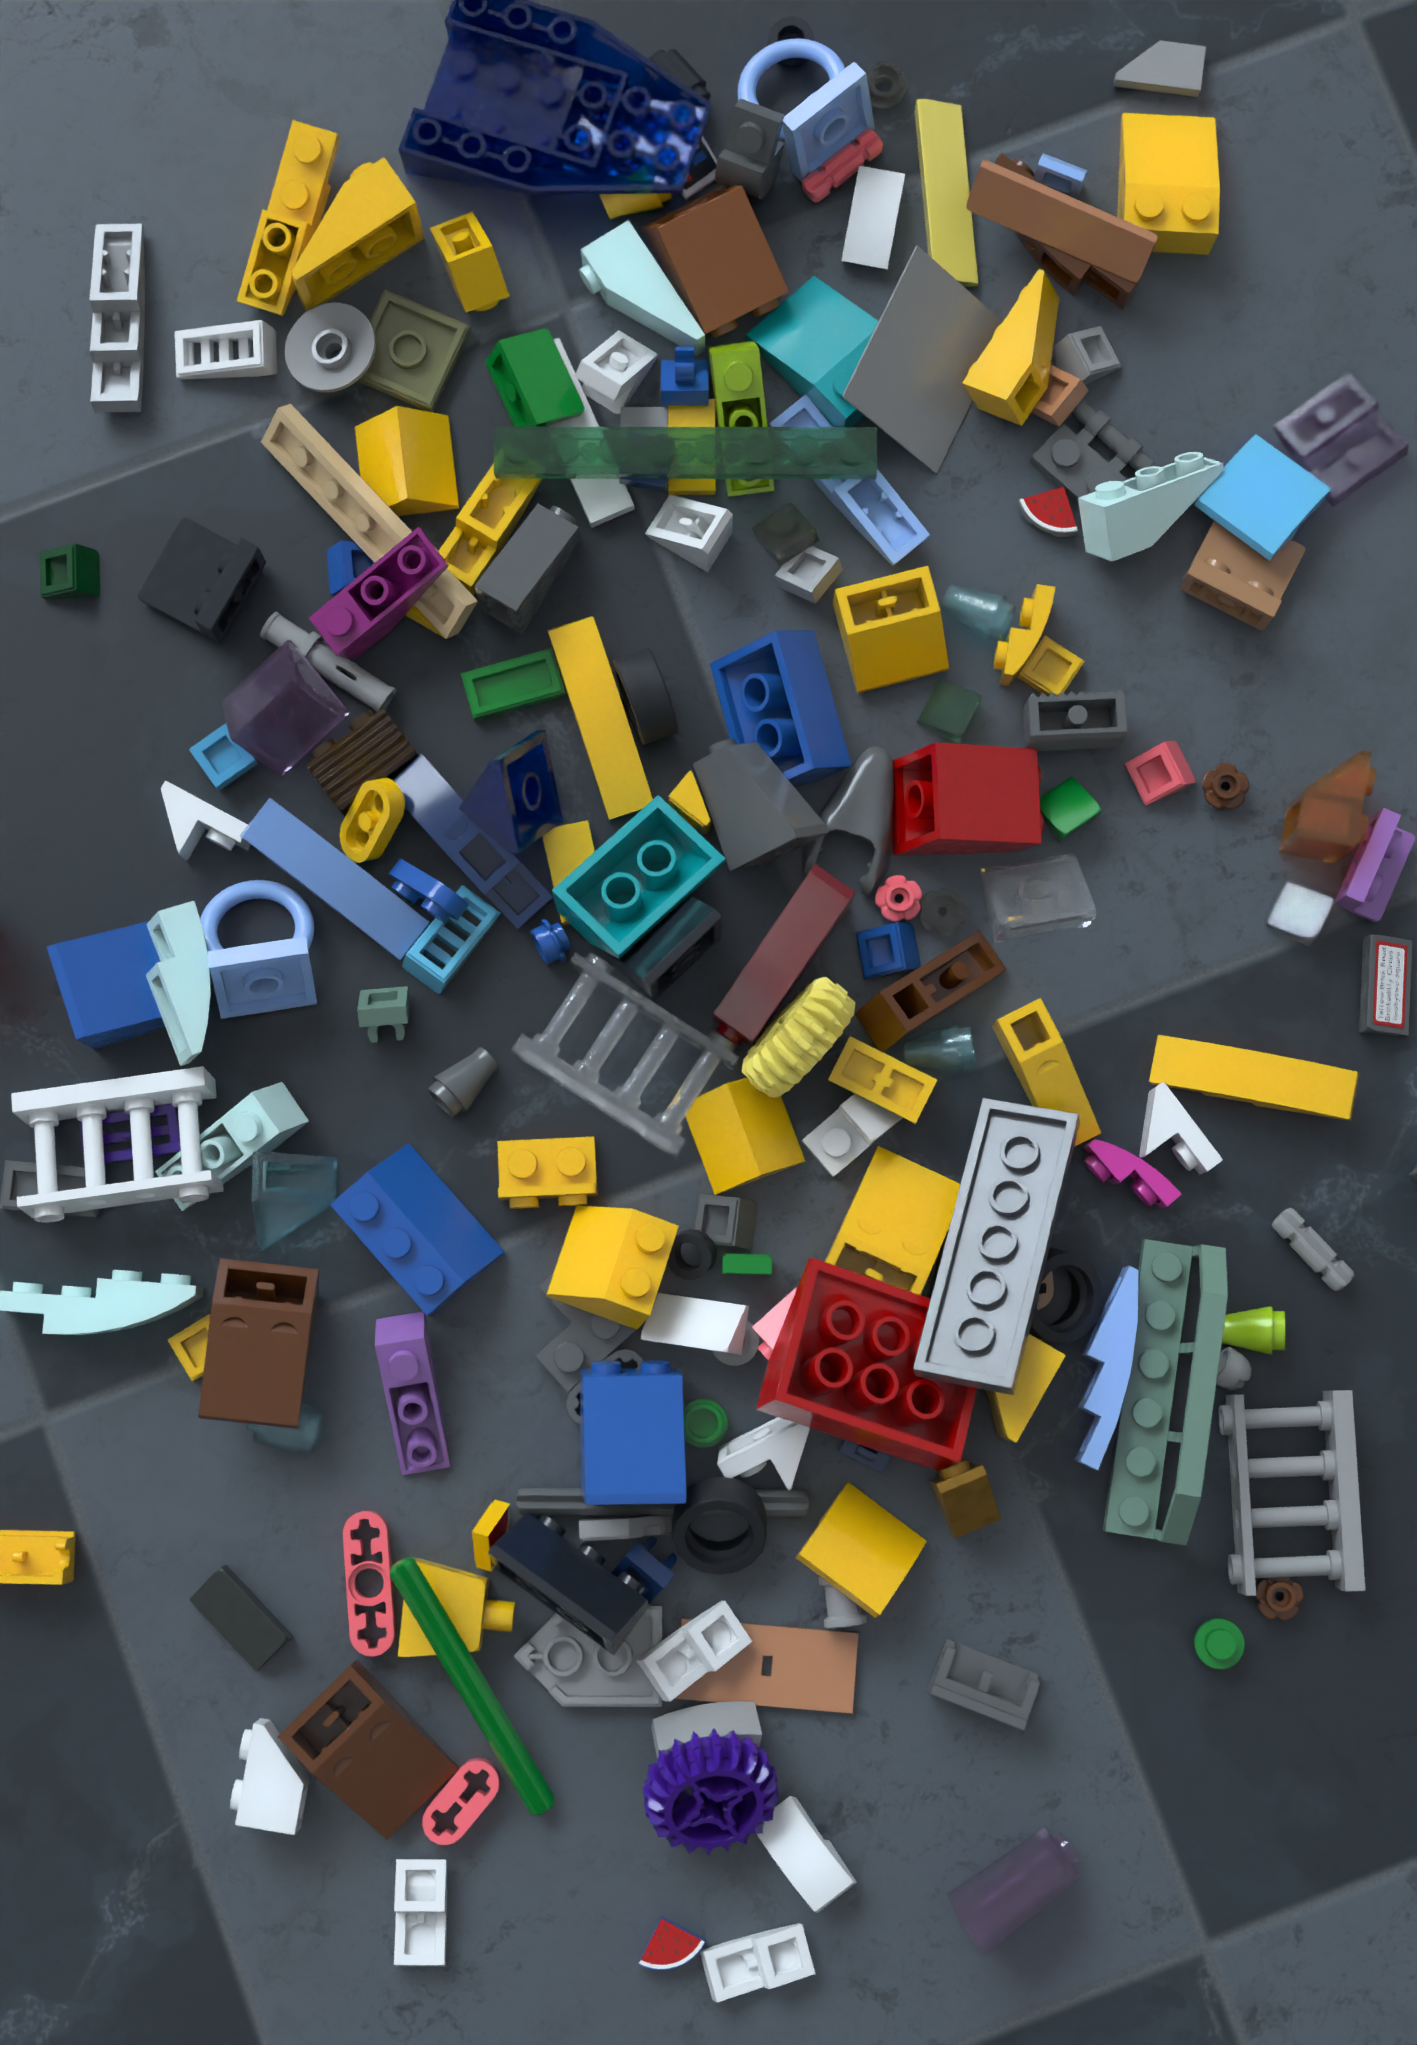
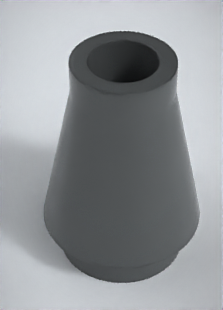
M479 1047L473 1054L432 1077L434 1083L427 1089V1092L434 1102L453 1118L460 1111L463 1113L467 1112L490 1077L499 1069V1065L486 1050Z

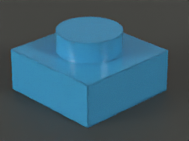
M228 722L189 749L218 791L258 764Z

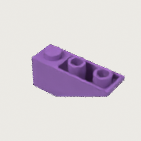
M422 1311L376 1319L375 1350L402 1475L448 1468L450 1467L449 1451L425 1313Z

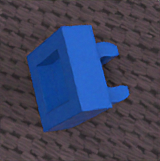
M675 347V360H661V406L708 405V360H694V347Z

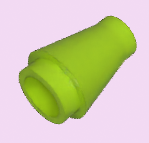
M1272 1306L1226 1314L1222 1344L1272 1355V1350H1285V1311H1273Z

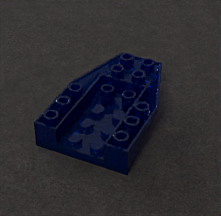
M452 0L445 19L449 39L423 110L413 108L398 149L405 173L530 195L683 193L712 109L711 102L592 19L529 0Z

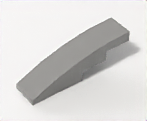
M96 224L90 288V304L93 310L90 353L94 362L90 402L94 413L141 412L145 335L143 224Z

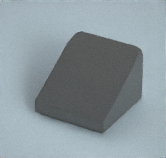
M699 1194L694 1229L707 1233L716 1246L750 1250L753 1245L757 1202L736 1197Z

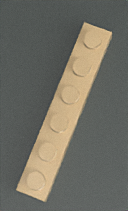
M292 404L277 408L261 443L374 563L412 533L403 521ZM446 569L414 605L447 639L459 634L478 601Z

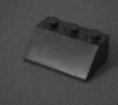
M527 1512L488 1551L494 1568L614 1656L649 1607L648 1599L642 1596L646 1588L625 1572H622L618 1578L602 1567L606 1559L587 1544L582 1543L577 1549L562 1538L566 1530L547 1515L542 1514L539 1519H536Z

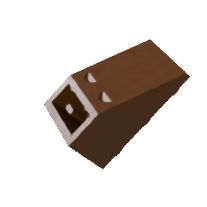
M220 1258L209 1323L198 1414L200 1419L293 1429L299 1428L320 1296L319 1269Z
M358 1660L353 1662L278 1736L280 1741L318 1780L387 1840L460 1768Z

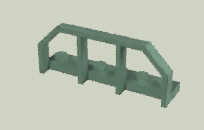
M1144 1239L1142 1240L1138 1267V1324L1131 1373L1117 1422L1103 1531L1187 1545L1202 1495L1227 1307L1226 1248L1203 1244L1187 1246ZM1199 1258L1201 1298L1195 1342L1180 1343L1191 1259ZM1179 1354L1193 1356L1183 1433L1169 1431ZM1167 1441L1181 1443L1175 1490L1163 1530L1155 1528Z

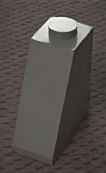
M540 504L534 507L475 585L480 608L483 613L521 635L524 633L580 542L579 527L575 525L576 519L557 506H552L550 510Z
M735 739L723 740L708 748L709 755L693 763L729 871L761 867L828 833L825 823L757 742L737 744Z

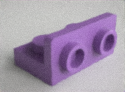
M1383 807L1370 818L1334 901V905L1372 922H1377L1382 918L1415 841L1413 834L1397 827L1401 815Z

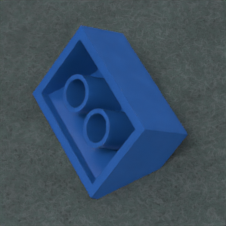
M775 630L710 663L730 739H735L737 744L757 742L794 787L818 782L852 766L814 630Z
M409 1143L366 1172L330 1204L427 1316L433 1317L505 1253Z

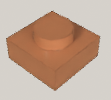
M1050 365L1048 388L1031 413L1060 427L1089 390L1081 379Z

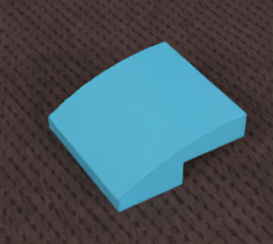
M1255 434L1224 466V470L1198 497L1194 506L1270 561L1294 537L1300 525L1325 501L1331 488Z

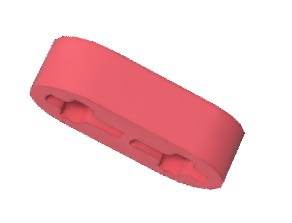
M478 1757L468 1760L427 1807L422 1821L424 1833L429 1840L439 1845L455 1843L465 1834L494 1799L500 1788L501 1776L499 1769L493 1762L486 1758ZM482 1769L487 1771L489 1776L486 1784L491 1789L487 1793L478 1789L469 1800L464 1798L461 1794L470 1782L465 1774L469 1770L474 1774L479 1773ZM454 1802L458 1803L462 1809L457 1813L453 1821L458 1829L452 1831L446 1828L442 1833L437 1831L434 1826L438 1819L433 1812L439 1810L445 1813Z

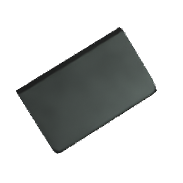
M227 1565L221 1566L189 1599L255 1671H258L293 1637Z

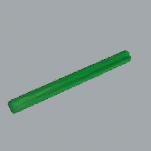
M409 1556L397 1561L391 1566V1579L530 1814L537 1816L548 1811L554 1805L552 1791L416 1560Z

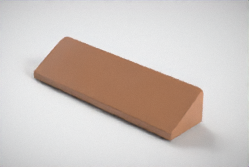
M982 160L966 204V208L975 214L1133 283H1137L1140 280L1158 239L1155 233L988 160Z

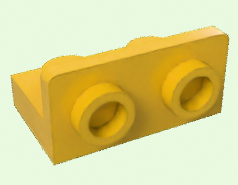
M595 1137L497 1141L499 1168L498 1198L500 1200H509V1207L511 1209L539 1207L538 1199L558 1198V1206L587 1205V1196H598Z

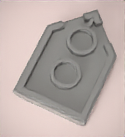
M649 1605L614 1656L555 1613L514 1657L549 1691L562 1707H662V1698L636 1661L662 1641V1605Z

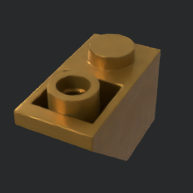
M961 1458L960 1463L937 1471L939 1477L929 1481L952 1537H961L1001 1520L983 1465L974 1462L969 1464L968 1459L964 1460Z

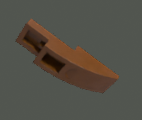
M1003 153L996 159L995 164L1031 180L1034 179L1035 175L1032 169L1021 160H1011ZM1015 231L1019 240L1035 261L1073 296L1076 295L1084 283H1087L1121 310L1125 308L1134 296L1139 281L1137 283L1130 282Z

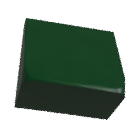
M75 543L40 552L41 598H86L99 595L98 551Z

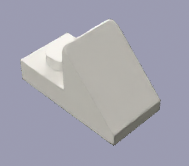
M618 330L580 362L574 377L584 382L582 390L586 396L612 412L619 414L621 407H626L653 366L658 354Z
M165 780L161 787V792L177 851L184 860L187 861L205 829L209 830L205 837L229 851L232 850L234 845L248 851L250 844L240 837L248 824Z
M1164 1081L1149 1091L1139 1154L1140 1158L1148 1155L1169 1138H1172L1176 1143L1172 1147L1173 1153L1188 1171L1195 1168L1200 1175L1208 1172L1223 1160Z
M854 1094L842 1103L839 1109L802 1139L801 1142L833 1178L899 1122L902 1117Z
M777 1417L719 1446L717 1464L726 1478H733L739 1474L741 1477H749L763 1469L767 1464V1460L771 1459L788 1490H791L810 1428Z

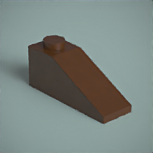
M979 930L880 991L855 1012L854 1015L879 1051L885 1052L1007 969Z

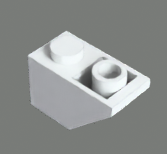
M260 1718L253 1724L252 1730L245 1729L242 1737L239 1759L247 1760L243 1780L236 1779L234 1783L230 1810L237 1811L235 1825L295 1835L302 1825L310 1777L296 1756L278 1738L280 1733L272 1721Z

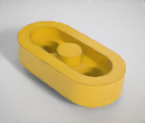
M381 778L366 781L360 787L341 824L340 843L346 856L353 862L360 863L378 859L383 854L403 817L405 798L401 789L393 780Z

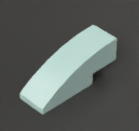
M195 901L160 910L147 923L161 962H157L146 974L180 1066L190 1063L202 1052L209 1015L211 993L209 960L204 930Z

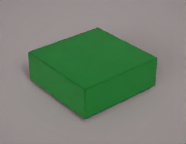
M725 1253V1256L722 1258V1275L771 1276L772 1257L762 1254Z

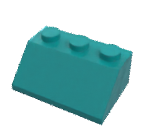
M657 795L552 890L557 912L590 944L620 959L726 862V859L667 802Z

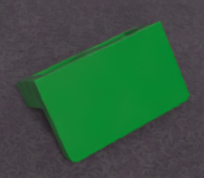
M541 329L499 340L485 361L486 367L522 445L539 441L550 424L578 417L585 410L548 329Z

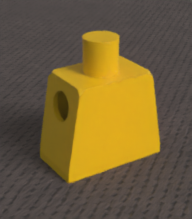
M414 1558L469 1652H476L482 1648L484 1630L513 1631L515 1602L487 1599L488 1577L421 1558ZM404 1601L398 1656L436 1655Z

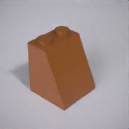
M742 185L722 186L640 227L667 279L703 333L711 332L713 338L735 329L738 326L736 318L750 311L756 317L778 307L780 303L777 298L789 292Z

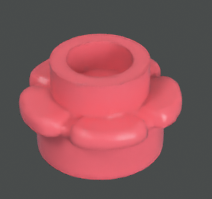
M894 875L887 878L885 885L877 889L875 903L880 907L881 914L885 919L891 922H900L904 919L911 920L917 916L921 909L919 901L923 895L920 886L915 881H907L902 875ZM902 895L904 901L902 903H897L895 901V896Z

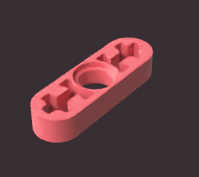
M365 1510L352 1515L346 1521L343 1528V1547L350 1641L359 1653L372 1657L383 1654L393 1645L397 1629L393 1580L390 1577L392 1558L389 1525L381 1514ZM362 1519H369L370 1527L379 1528V1537L371 1540V1555L382 1552L383 1562L366 1560L359 1564H354V1554L364 1555L362 1539H354L353 1530L361 1527ZM364 1569H375L383 1577V1589L375 1597H365L357 1590L356 1578ZM384 1601L386 1603V1612L377 1610L375 1615L377 1627L386 1628L387 1634L378 1640V1646L373 1647L370 1645L369 1638H361L360 1630L366 1628L369 1624L368 1611L358 1614L357 1604L374 1606Z

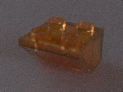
M1361 750L1305 788L1287 806L1279 853L1336 863L1347 853L1352 852L1353 848L1356 847V843L1363 842L1368 825V815L1361 814L1364 796L1371 795L1376 778V768L1369 767L1372 752Z

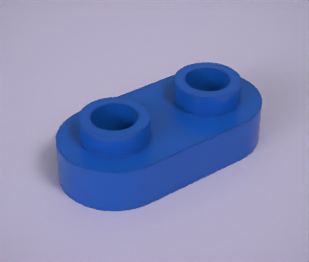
M399 859L388 874L395 880L391 886L393 891L412 904H415L419 898L422 899L424 902L421 904V907L443 923H445L449 916L458 921L469 906L461 896L446 885L403 859Z

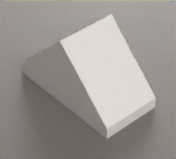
M669 495L645 534L653 541L708 572L732 534L733 514L725 508Z

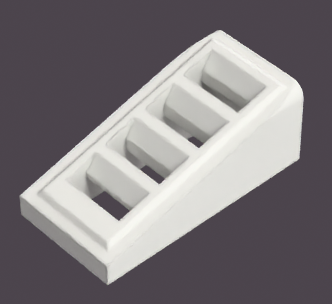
M263 320L175 331L176 377L180 380L258 377L277 374L276 332L273 327ZM233 341H238L239 359L234 360ZM213 342H219V362H214ZM194 343H201V364L195 365Z

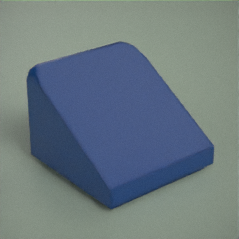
M341 540L327 551L330 594L337 595L374 564L354 541Z
M896 922L856 933L864 980L909 973L921 967L913 924Z

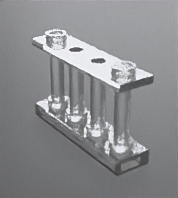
M575 952L570 962L574 969L582 973L542 1035L537 1033L533 1040H531L524 1034H521L513 1046L512 1052L530 1066L676 1159L686 1144V1139L679 1135L683 1129L680 1125L681 1121L720 1062L734 1070L739 1061V1057L732 1053L736 1046L714 1031H711L708 1037L611 976L610 974L614 968L600 957L589 953L585 959ZM599 984L621 998L622 1001L582 1061L577 1059L572 1066L557 1056L561 1050L558 1044ZM638 1010H640L663 1026L623 1088L617 1086L616 1090L612 1092L598 1083L602 1076L598 1071ZM680 1036L704 1052L665 1112H658L656 1117L652 1118L638 1109L642 1103L639 1097Z

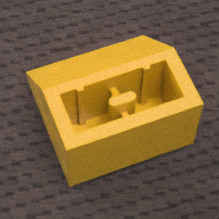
M928 566L835 589L832 605L857 694L949 670L941 610Z

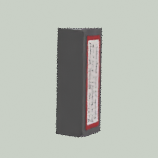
M1369 934L1363 938L1359 1033L1409 1036L1412 940L1377 934Z

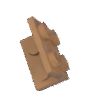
M1214 520L1179 589L1263 632L1274 618L1282 603L1280 599L1305 553V547L1290 540L1269 561Z

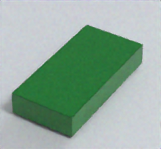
M552 648L461 673L474 722L566 696Z

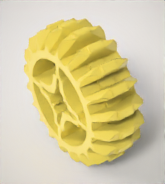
M827 977L814 979L812 983L799 992L776 1015L770 1025L765 1028V1031L755 1041V1044L743 1059L741 1072L750 1079L749 1082L759 1091H763L769 1097L774 1098L782 1096L795 1084H798L816 1063L822 1059L838 1037L843 1034V1030L854 1016L855 1002L847 995L848 992L838 983L834 984Z

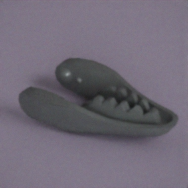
M878 746L868 748L858 757L818 815L825 823L828 833L832 831L845 832L863 838L873 845L875 853L872 863L867 865L869 872L859 880L860 887L863 890L862 894L868 896L882 883L889 869L892 852L894 769L890 753ZM827 834L803 845L802 869L805 876L809 874L815 864L821 868L818 856L819 853L823 852L821 846Z

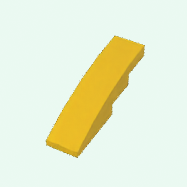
M507 445L456 517L455 528L439 550V553L449 565L447 569L473 596L476 593L475 585L505 546L546 474V468ZM415 605L405 614L407 617L445 638Z
M591 616L547 630L608 819L610 820L643 809L653 798L594 617Z
M1158 1035L1149 1082L1153 1085H1159L1164 1081L1170 1088L1200 1092L1205 1096L1250 1102L1259 1107L1351 1121L1359 1073L1253 1050Z

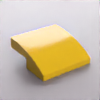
M847 1482L795 1558L876 1618L882 1613L906 1577L927 1540L851 1483Z

